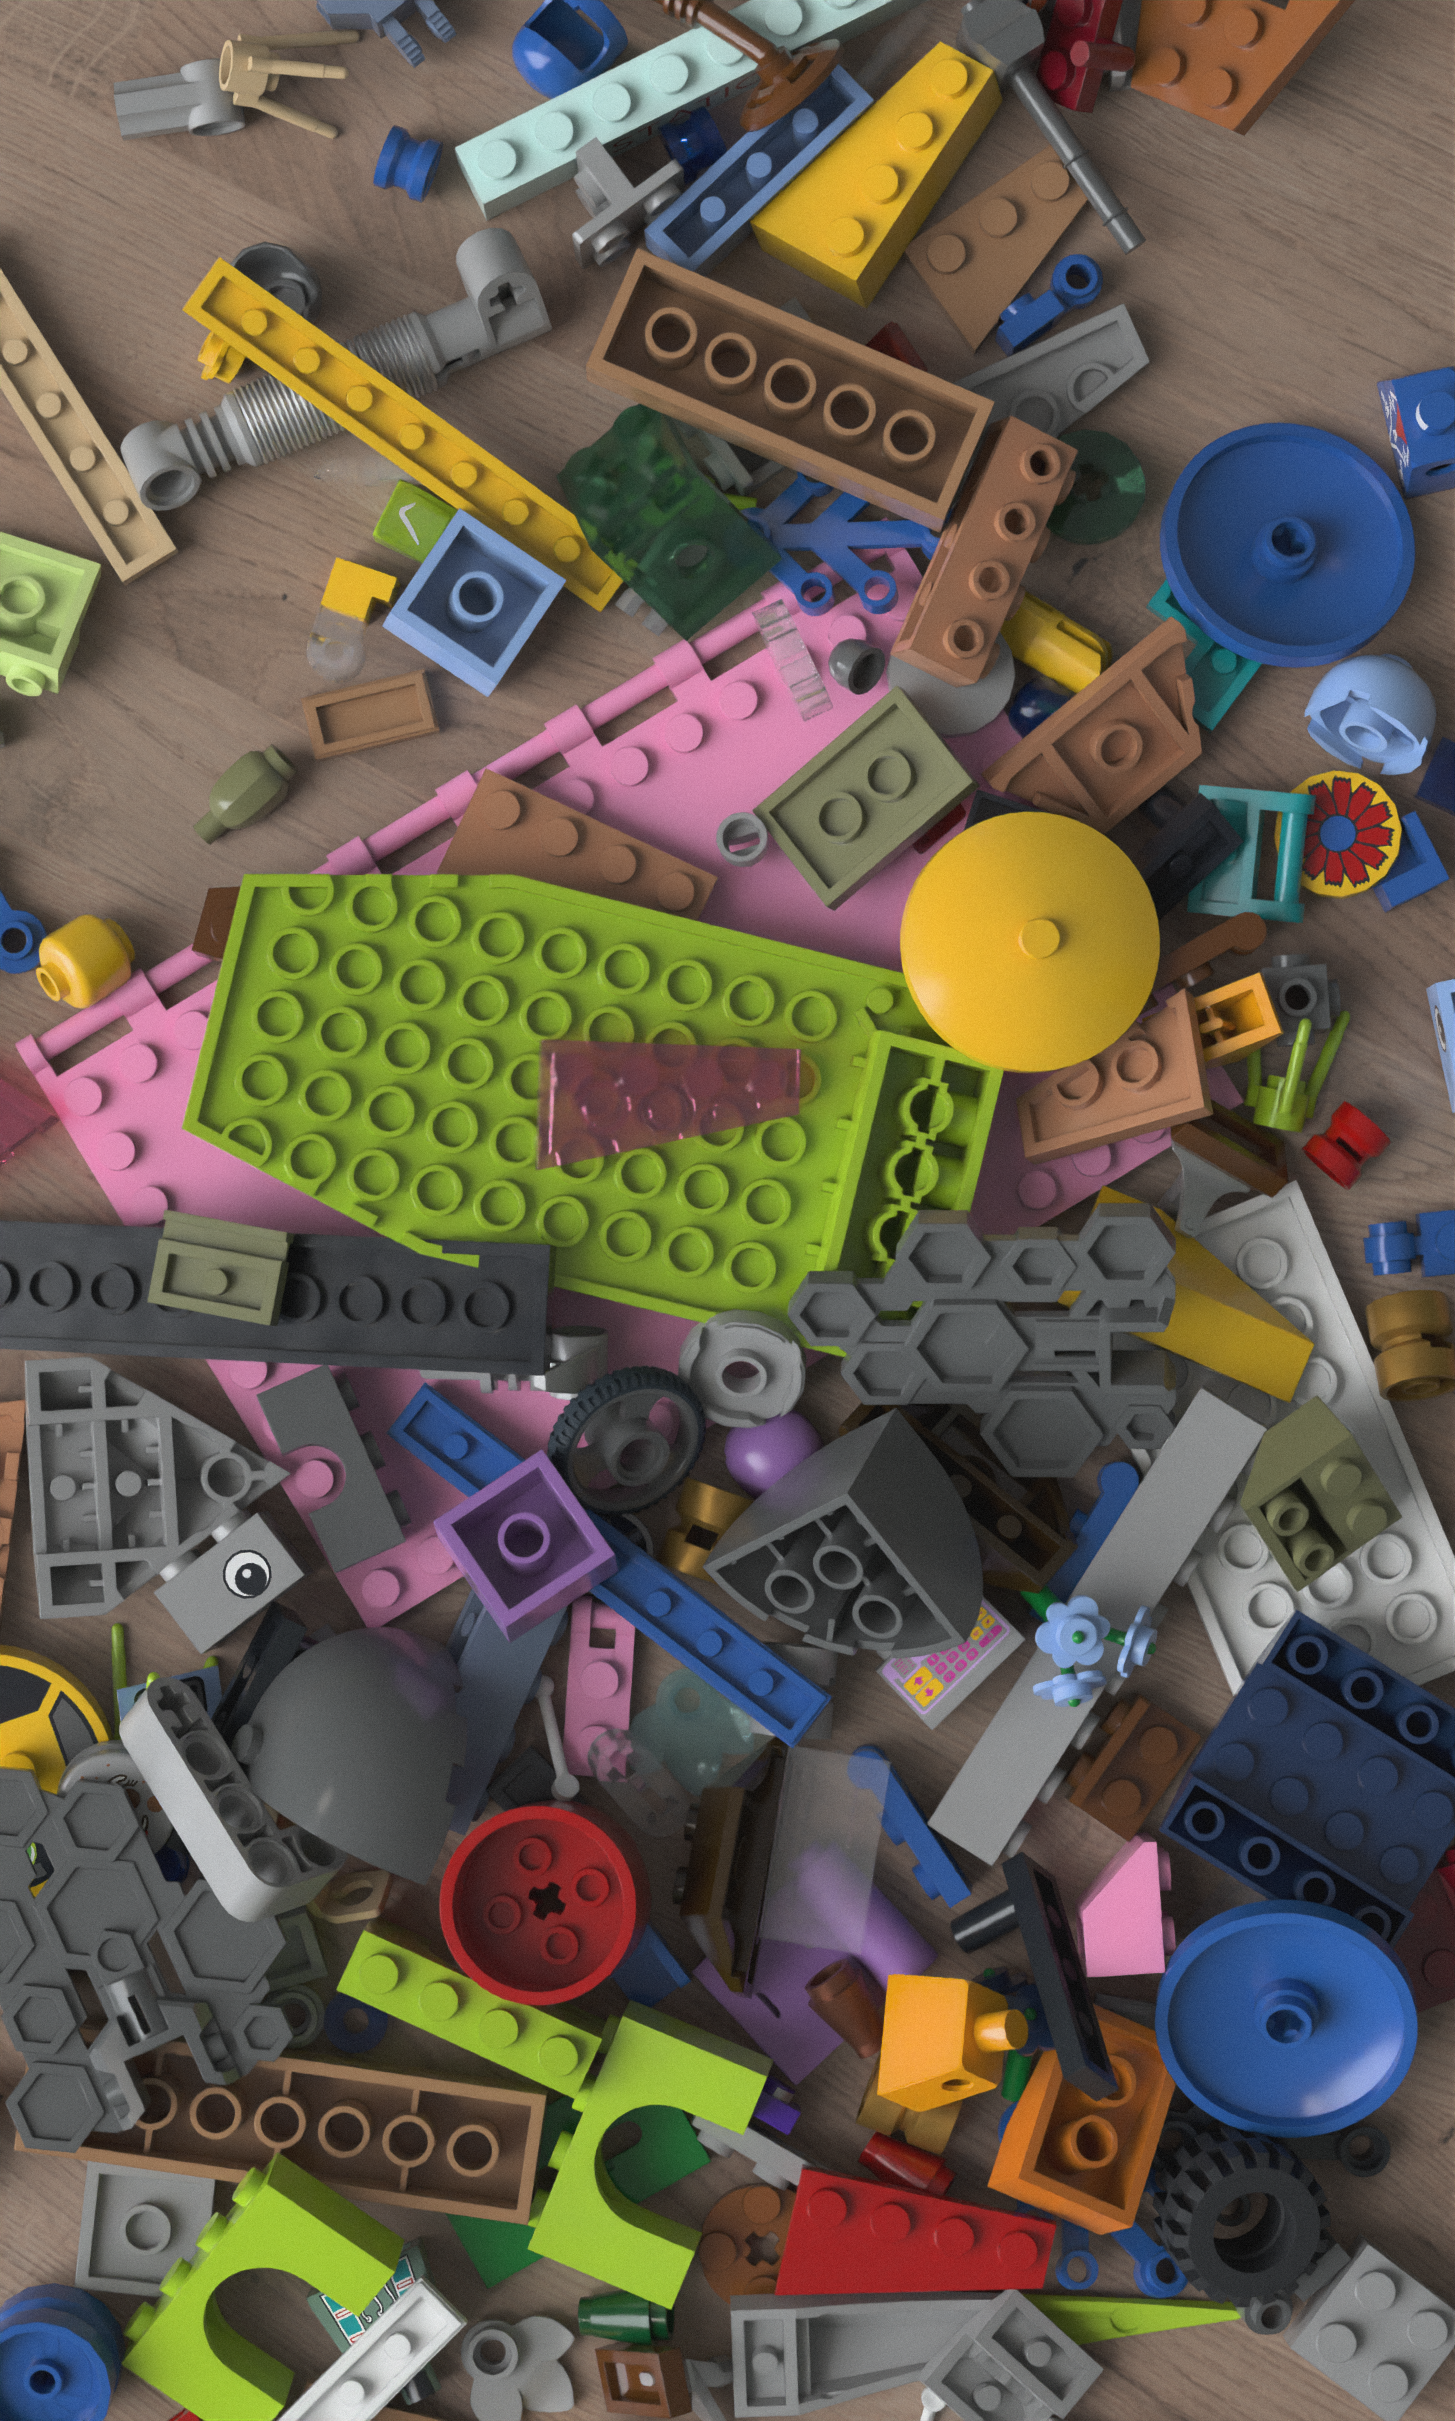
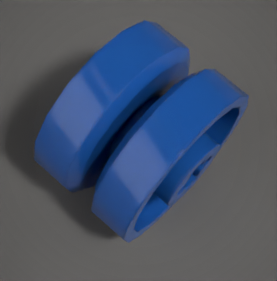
M57 2283L28 2287L4 2302L0 2308V2421L104 2420L111 2405L113 2394L122 2376L123 2365L121 2362L126 2347L120 2324L103 2302L83 2289Z

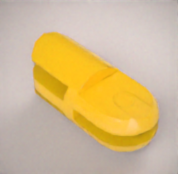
M1025 591L1023 601L1011 620H1004L1000 629V633L1012 651L1013 658L1031 669L1034 668L1076 694L1107 670L1114 656L1112 646L1108 641L1065 616L1063 612L1028 591Z

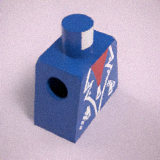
M1454 366L1436 368L1377 382L1404 500L1454 489ZM1448 464L1445 468L1430 470L1436 466Z

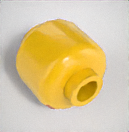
M84 914L43 939L39 947L41 966L37 968L36 974L41 987L54 1001L63 999L75 1008L87 1009L111 995V993L130 979L131 963L135 959V952L127 934L114 920L110 918L102 920L96 915Z

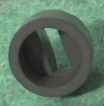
M848 638L839 642L830 653L828 661L830 675L840 686L854 694L861 695L867 693L877 684L882 676L885 667L884 653L881 649L865 640Z

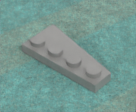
M1124 303L953 382V384L990 399L995 403L991 417L952 504V509L956 504L991 423L1014 416L1057 438L1066 428L1082 415L1089 412L1150 362Z

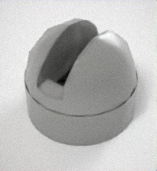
M740 812L732 814L722 821L717 830L716 842L721 855L727 862L738 867H752L766 855L769 848V835L764 823L757 816ZM759 837L760 843L758 845L730 853L729 846L743 844Z

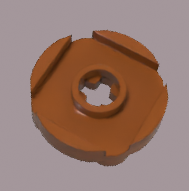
M766 2183L737 2186L723 2194L706 2214L701 2230L702 2235L698 2250L699 2258L708 2284L728 2304H730V2295L775 2294V2286L796 2196V2190L787 2187L786 2191ZM770 2231L774 2233L779 2239L774 2246V2250L779 2255L777 2259L771 2263L765 2259H761L757 2263L752 2262L747 2257L751 2251V2246L746 2241L748 2236L755 2232L763 2238Z

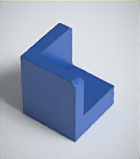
M1416 811L1400 819L1402 838L1399 857L1388 876L1373 888L1385 913L1441 886L1450 879Z
M650 1919L633 1955L616 1973L609 1977H613L629 2000L631 1999L650 2008L676 1988H683L692 1980L690 1972Z

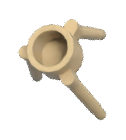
M356 30L264 37L239 34L238 40L229 39L224 44L219 66L220 88L222 91L234 92L233 105L256 108L311 132H316L331 139L336 138L338 135L336 127L262 96L265 90L274 91L276 89L280 74L346 79L349 76V70L343 66L280 60L279 53L269 51L354 43L359 40L360 35Z

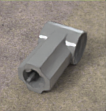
M220 58L205 59L186 64L181 67L180 73L113 83L116 113L123 140L189 131L190 134L195 136H216L232 133L244 128L243 106L233 105L234 92L222 91L220 88Z

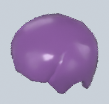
M792 1409L781 1418L779 1413L775 1417L766 1419L765 1425L753 1428L732 1427L726 1436L724 1449L726 1455L725 1464L737 1484L756 1500L790 1470L825 1446L821 1435L813 1424L801 1413Z

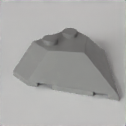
M92 1357L26 1360V1438L33 1556L40 1619L106 1615L132 1593L158 1575L174 1560L210 1536L226 1520L240 1510H243L291 1473L245 1448L235 1440L147 1389L133 1383Z

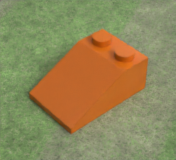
M1093 2004L1119 2090L1096 2102L1064 2079L1056 2050H1044L1006 2126L987 2187L1102 2235L1133 2226L1176 2083L1167 2071L1161 2058L1154 2030Z

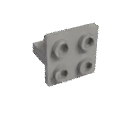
M595 137L575 152L578 174L574 176V179L579 186L575 192L593 217L592 220L572 234L575 259L582 269H586L595 261L600 267H604L616 260L630 247L631 244L627 240L628 237L646 224L649 226L685 192L684 169L676 159L634 188L598 138Z

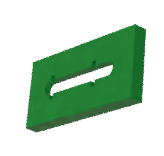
M563 2095L547 2105L538 2171L548 2166L562 2130L572 2134L576 2131L583 2113L571 2108L575 2100L574 2098ZM648 2105L635 2108L618 2117L605 2131L606 2133L627 2121H632L641 2128L642 2137L636 2144L604 2162L608 2175L616 2188L635 2204L711 2162V2157L706 2148L696 2139L698 2134L685 2111L676 2107ZM445 2213L487 2289L545 2257L527 2249L535 2231V2228L531 2226Z

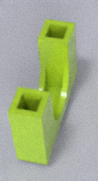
M379 1916L371 1918L359 1938L336 1990L571 2098H576L602 2041V2031L606 2020L567 2002L550 2005H526L502 1999L480 1987L465 1972L434 1955L429 1950L432 1943L431 1940Z
M630 1999L622 2018L610 2014L602 2031L603 2038L597 2050L606 2054L605 2060L598 2076L587 2072L571 2108L583 2114L574 2134L562 2130L548 2166L559 2172L551 2192L539 2188L535 2195L528 2226L535 2228V2231L527 2249L671 2310L702 2232L633 2203L616 2188L608 2175L603 2159L604 2133L618 2117L630 2110L648 2105H667L679 2108L744 2135L774 2059Z
M280 2153L273 2157L262 2172L256 2167L249 2170L232 2196V2200L236 2202L235 2206L226 2217L216 2212L210 2218L196 2240L195 2245L200 2248L189 2262L180 2257L172 2265L159 2287V2290L163 2292L162 2296L154 2306H151L146 2301L143 2302L123 2331V2335L130 2340L121 2364L204 2421H273L285 2406L295 2372L243 2338L230 2327L221 2314L216 2301L215 2288L231 2275L247 2269L273 2268L283 2270L303 2279L359 2317L396 2272L404 2244L402 2237Z

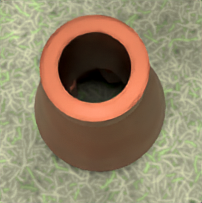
M841 1959L815 1974L805 1985V1990L811 1998L808 2006L854 2049L860 2059L868 2058L880 2051L884 2024L862 1969H853L847 1959Z

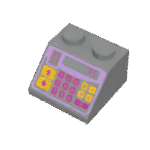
M982 1596L978 1619L966 1643L946 1651L909 1658H893L891 1651L876 1650V1653L883 1661L875 1670L926 1725L933 1730L1026 1639Z

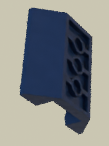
M1295 1609L1256 1659L1196 1755L1158 1830L1269 1900H1300L1332 1907L1362 1921L1376 1931L1394 1949L1415 1915L1409 1908L1455 1836V1708Z

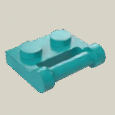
M1199 785V793H1202L1216 806L1244 842L1189 893L1187 912L1233 917L1243 912H1253L1263 920L1303 923L1305 904L1299 903L1307 816L1308 814H1314L1316 795ZM1265 810L1283 812L1274 901L1257 899Z

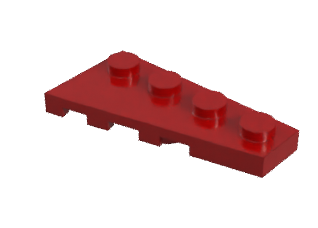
M802 2164L775 2286V2295L1043 2289L1057 2226L1056 2220Z

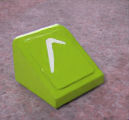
M400 479L373 532L374 540L422 564L458 510L412 483Z

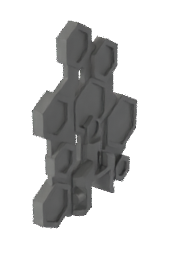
M1099 1203L1078 1235H1063L1058 1227H1019L1015 1234H985L968 1210H919L897 1243L896 1260L884 1278H858L854 1271H809L789 1301L787 1315L810 1346H838L847 1353L842 1360L841 1375L864 1405L969 1404L975 1413H986L981 1419L980 1435L1012 1477H1074L1096 1446H1109L1117 1433L1129 1449H1160L1175 1429V1414L1172 1408L1176 1404V1367L1165 1351L1113 1350V1332H1164L1168 1327L1175 1304L1176 1281L1167 1265L1176 1253V1239L1151 1203ZM1064 1291H1081L1070 1306L1069 1311H1015L1009 1303L1057 1302ZM913 1301H924L912 1320H882L878 1316L880 1311H907ZM1016 1370L1071 1371L1074 1376L1012 1375Z
M0 1766V2005L3 2010L1 2018L16 2051L22 2052L29 2068L5 2104L25 2148L76 2153L91 2131L118 2133L122 2130L132 2129L152 2101L133 2057L153 2050L181 2035H184L205 2083L229 2085L242 2076L249 2074L258 2060L275 2062L295 2034L282 2005L260 2003L271 1988L265 1972L288 1941L278 1916L275 1915L256 1922L238 1920L230 1915L221 1905L205 1877H200L187 1895L180 1881L166 1880L123 1783L79 1779L67 1796L62 1797L42 1789L33 1769ZM32 1842L43 1844L55 1870L36 1897H34L29 1886L37 1876V1872L27 1852ZM156 1930L159 1932L185 1993L170 1992L148 1943ZM68 1969L87 1971L109 2020L89 2049L79 2029L88 2017V2013Z

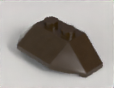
M861 1403L840 1425L838 1429L840 1437L895 1408L899 1410L944 1468L963 1501L979 1547L983 1584L1039 1594L1074 1554L1078 1544L1074 1533L1070 1530L1068 1513L1057 1478L1012 1477L980 1435L982 1417L966 1404L864 1405Z
M777 1736L703 1787L700 1804H690L684 1829L685 1841L693 1842L688 1867L679 1866L672 1896L673 1904L681 1905L680 1918L729 1990L739 1997L752 1999L797 1746L792 1749Z

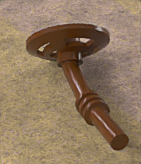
M653 0L663 6L664 14L672 18L675 17L676 20L687 23L688 26L694 29L703 26L758 64L755 72L759 75L761 81L749 96L739 120L740 125L748 132L757 131L772 124L798 106L831 74L844 53V46L836 38L809 44L793 53H790L785 46L777 48L774 43L716 5L714 0ZM814 60L810 67L805 71L804 68L807 66L808 62Z

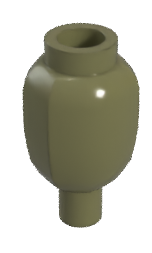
M273 744L264 752L250 751L244 754L224 772L212 787L209 796V807L211 810L193 826L194 830L206 843L211 845L228 828L242 830L253 826L266 817L286 798L290 788L289 780L298 772L296 767Z

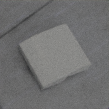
M1008 2289L994 2298L964 2324L930 2359L915 2378L963 2421H1048L1053 2414L1064 2419L1104 2369L1018 2290Z

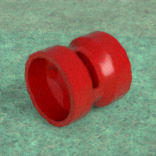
M1343 1101L1331 1115V1126L1323 1134H1314L1301 1150L1329 1178L1349 1191L1361 1178V1167L1369 1158L1379 1157L1392 1142L1366 1115L1350 1103Z

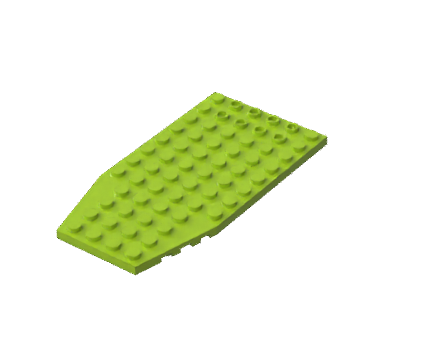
M244 874L181 1129L374 1231L416 1251L418 1254L478 1268L480 1255L442 1253L443 1246L425 1242L422 1239L556 1246L554 1287L706 1323L709 1318L719 1313L734 1309L759 1311L782 1321L799 1338L801 1347L845 1357L847 1353L838 1346H810L787 1315L789 1301L809 1271H854L858 1278H884L896 1260L897 1243L919 1210H968L970 1213L1004 1070L986 1066L972 1060L944 1041L920 1013L911 996L905 975L901 972L514 874ZM913 1301L907 1311H880L878 1316L882 1320H912L924 1301Z

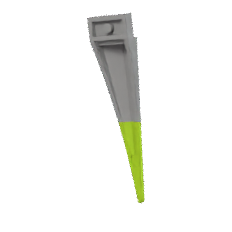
M929 2291L811 2295H730L735 2418L802 2415L851 2399L919 2381L915 2377L943 2345L975 2314L1001 2293ZM1022 2294L1077 2345L1241 2318L1232 2302L1221 2304L1216 2301Z

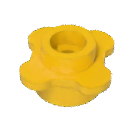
M210 331L197 358L199 362L205 364L200 378L207 381L208 378L212 380L216 377L229 384L234 379L246 356Z

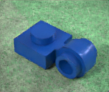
M1073 254L1063 258L1053 271L1050 283L1051 290L1049 289L1036 300L1030 292L1026 293L999 315L1004 323L999 326L995 341L1008 357L1027 348L1058 325L1061 319L1074 309H1084L1095 302L1103 284V274L1096 261L1082 254ZM1071 275H1079L1085 279L1087 287L1074 289L1067 283L1066 278Z
M1455 1210L1415 1214L1418 1236H1414V1233H1408L1407 1221L1368 1225L1369 1237L1363 1238L1365 1262L1366 1264L1372 1263L1373 1276L1412 1272L1411 1259H1417L1416 1256L1419 1255L1422 1278L1455 1274Z

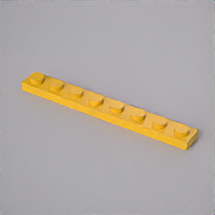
M218 257L182 308V311L457 510L459 508L566 579L563 586L601 613L636 564V559L221 257Z

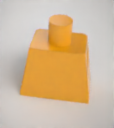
M903 1974L888 1975L877 2095L913 2111L923 2112L995 2089L1002 2080L1004 2051L1020 2049L1027 2042L1028 2024L1026 2018L1017 2009L1008 2010L1005 1996L973 1981Z

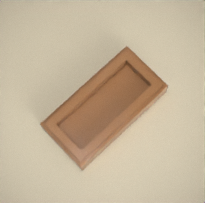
M425 669L301 698L317 762L440 733Z

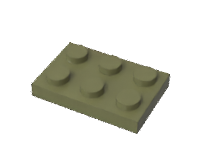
M895 686L752 811L764 823L767 831L825 906L835 911L980 787V785L907 692L901 687Z

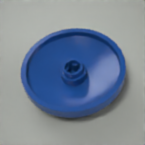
M1264 423L1247 426L1219 437L1205 446L1187 464L1177 479L1164 508L1160 528V553L1163 569L1173 595L1192 622L1219 645L1244 658L1278 667L1300 668L1324 665L1343 659L1368 645L1384 630L1404 600L1410 586L1415 562V538L1407 507L1399 491L1383 469L1367 454L1348 441L1314 427L1292 423Z
M1267 1900L1245 1904L1218 1914L1201 1924L1177 1947L1165 1967V1973L1162 1974L1159 1983L1155 2009V2032L1160 2055L1167 2071L1182 2092L1199 2108L1225 2124L1250 2133L1253 2131L1270 2137L1299 2138L1327 2134L1352 2125L1378 2109L1396 2091L1407 2074L1415 2054L1418 2009L1414 1987L1406 1967L1388 1942L1376 1931L1351 1915L1325 1905L1300 1900Z

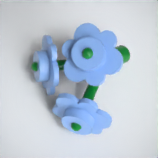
M1047 1585L1039 1594L1020 1591L1021 1596L1045 1621L1035 1634L1037 1646L1043 1652L1052 1654L1054 1663L1061 1670V1675L1054 1677L1053 1680L1041 1682L1033 1686L1034 1695L1041 1696L1044 1700L1054 1699L1055 1706L1077 1707L1079 1704L1088 1702L1093 1698L1092 1689L1107 1684L1106 1678L1100 1670L1075 1674L1074 1669L1075 1661L1082 1665H1092L1100 1660L1104 1651L1101 1639L1124 1646L1118 1660L1117 1671L1121 1672V1676L1125 1678L1130 1677L1134 1665L1146 1666L1151 1655L1156 1652L1157 1630L1150 1628L1152 1617L1149 1616L1150 1607L1142 1605L1137 1612L1134 1623L1130 1625L1127 1632L1110 1627L1109 1621L1104 1616L1098 1615L1096 1602L1087 1595L1073 1597L1066 1606Z

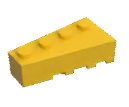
M940 41L750 221L761 250L867 309L1003 100L994 70Z

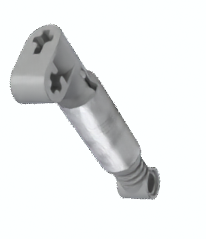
M502 228L481 230L468 237L459 247L456 254V265L467 292V298L428 315H422L414 311L403 315L402 318L398 317L396 321L392 320L391 323L386 322L385 326L380 325L379 329L374 327V330H368L367 334L363 332L361 336H354L353 342L355 346L352 340L347 339V350L413 398H420V395L425 396L426 392L431 394L432 389L437 391L438 388L445 386L451 374L552 331L537 282L515 238L509 231ZM340 342V345L346 348L345 343ZM269 373L268 377L263 375V378H257L256 382L251 381L250 384L246 383L244 387L240 386L239 389L234 388L233 392L225 393L221 404L213 407L216 413L215 416L209 418L206 411L199 413L201 422L194 424L190 417L184 420L187 428L179 430L177 423L173 424L168 421L154 420L143 423L126 435L120 449L121 456L141 502L147 508L156 511L170 510L185 504L197 493L200 483H202L200 474L207 472L210 479L216 477L217 474L214 468L222 466L224 473L232 469L229 462L235 459L239 466L247 463L259 467L264 465V463L268 464L269 460L274 462L275 458L280 459L281 455L285 457L286 453L291 454L292 450L297 452L298 448L303 449L304 445L309 447V444H315L316 440L326 439L327 435L332 436L333 432L338 434L339 430L344 431L345 428Z

